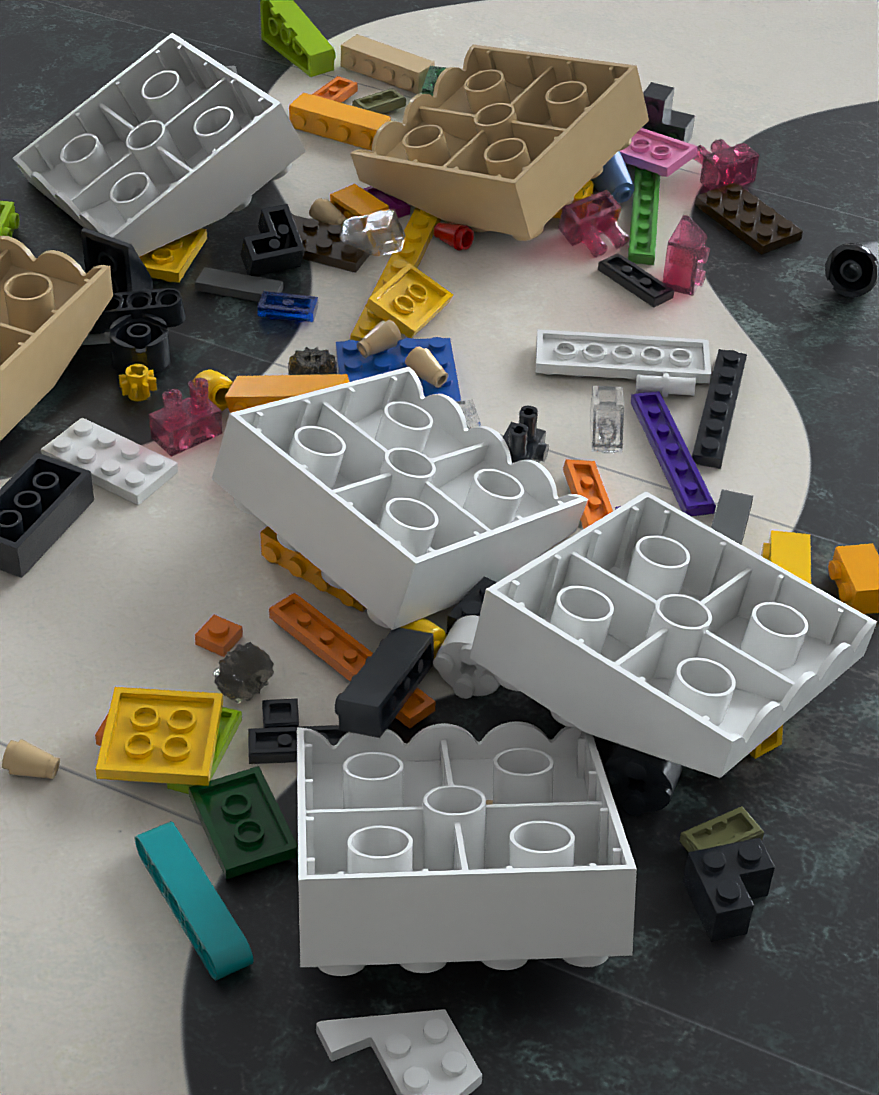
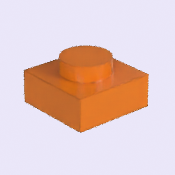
M214 614L195 634V645L224 657L243 637V628Z

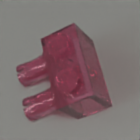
M719 139V141L715 140L711 144V152L702 145L697 146V156L693 160L702 165L700 183L709 190H715L735 182L742 186L755 181L759 154L748 145L742 143L731 147L723 139Z
M607 189L563 207L558 229L572 246L579 243L585 244L594 258H597L598 255H603L608 249V246L599 237L601 234H605L616 249H619L620 246H625L629 241V237L617 224L622 207Z
M195 378V382L193 380L189 381L190 397L183 400L181 391L177 389H170L169 395L166 391L163 392L164 408L149 414L151 438L171 457L222 434L221 409L208 399V381L204 378Z

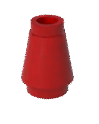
M439 222L434 228V236L457 251L467 250L473 243L474 233L467 225Z

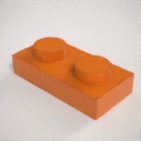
M337 76L312 95L342 103L358 91V83Z

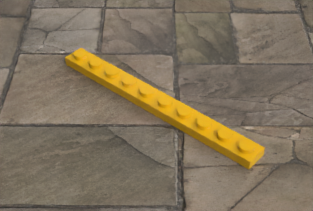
M415 208L371 296L408 263L418 268L434 235V228L441 221L440 218ZM364 307L350 335V340L361 341L380 321L384 320Z

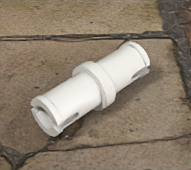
M664 373L663 376L637 374L636 393L660 391L662 397H668V394L695 396L696 377H669L668 373Z

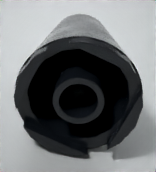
M879 242L846 243L832 251L825 263V276L827 281L830 280L834 286L833 289L837 293L845 297H859L874 288L879 278Z

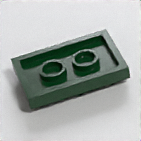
M259 766L209 781V786L194 785L189 787L190 800L226 880L298 857V845Z

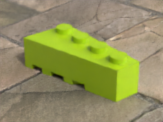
M260 0L262 40L309 77L334 70L336 54L333 46L294 0Z

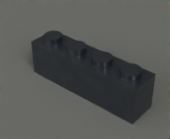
M396 628L391 630L387 637L380 641L376 651L366 659L365 665L357 675L355 674L352 677L350 684L343 693H340L336 698L335 713L339 718V730L380 738L433 666V633Z

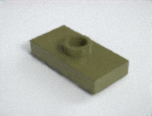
M391 88L352 101V106L384 115L386 112L405 107L406 98Z
M741 806L682 832L679 841L688 852L759 837L762 841L764 831L745 808Z

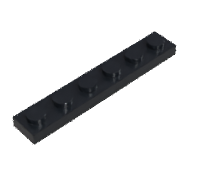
M718 350L692 453V458L697 465L718 469L722 467L747 354L738 353L734 350Z

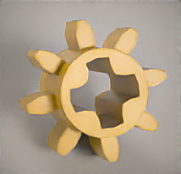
M130 365L126 368V375H119L122 395H128L129 399L133 401L146 400L150 397V391L157 390L154 371L148 370L145 365Z

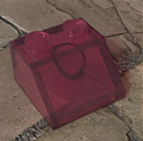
M687 215L682 216L668 241L663 283L674 289L675 292L693 296L698 286L702 287L704 284L706 271L702 269L703 264H706L710 248L706 247L707 235Z

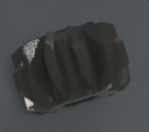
M318 346L314 349L305 347L304 351L296 350L295 354L289 357L288 375L337 374L335 356L329 354L327 349L319 350Z
M249 642L244 646L241 644L237 645L232 652L227 651V656L219 660L220 666L213 673L217 689L224 696L238 704L244 700L250 701L253 695L256 693L260 694L261 689L269 684L268 679L274 674L272 669L274 663L263 649L261 650L258 646Z

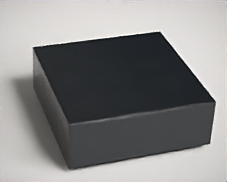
M298 698L262 700L263 728L299 727Z

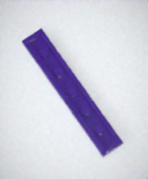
M660 391L631 394L630 403L681 511L691 517L715 514L716 505Z

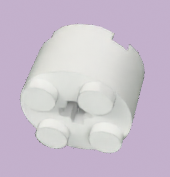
M476 615L462 617L454 623L433 661L435 669L453 687L454 693L465 699L470 698L472 695H489L500 686L492 672L469 658L479 616Z

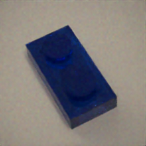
M263 291L257 307L258 316L270 319L314 322L318 309V297Z

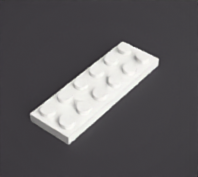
M537 329L536 373L574 375L577 377L627 378L633 380L637 379V374L663 376L664 373H668L669 377H696V384H710L709 340Z

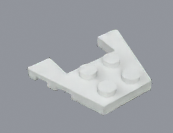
M445 1009L325 1020L316 1023V1032L331 1062L367 1047H372L397 1095H469L482 1084V1073Z

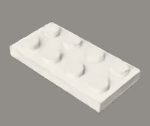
M84 418L79 419L41 449L43 455L91 471L93 484L136 505L141 504L178 473L177 462Z

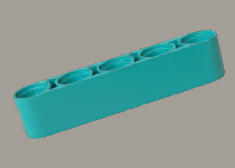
M170 821L135 836V845L143 864L211 977L216 981L253 964V954L247 939L174 823Z

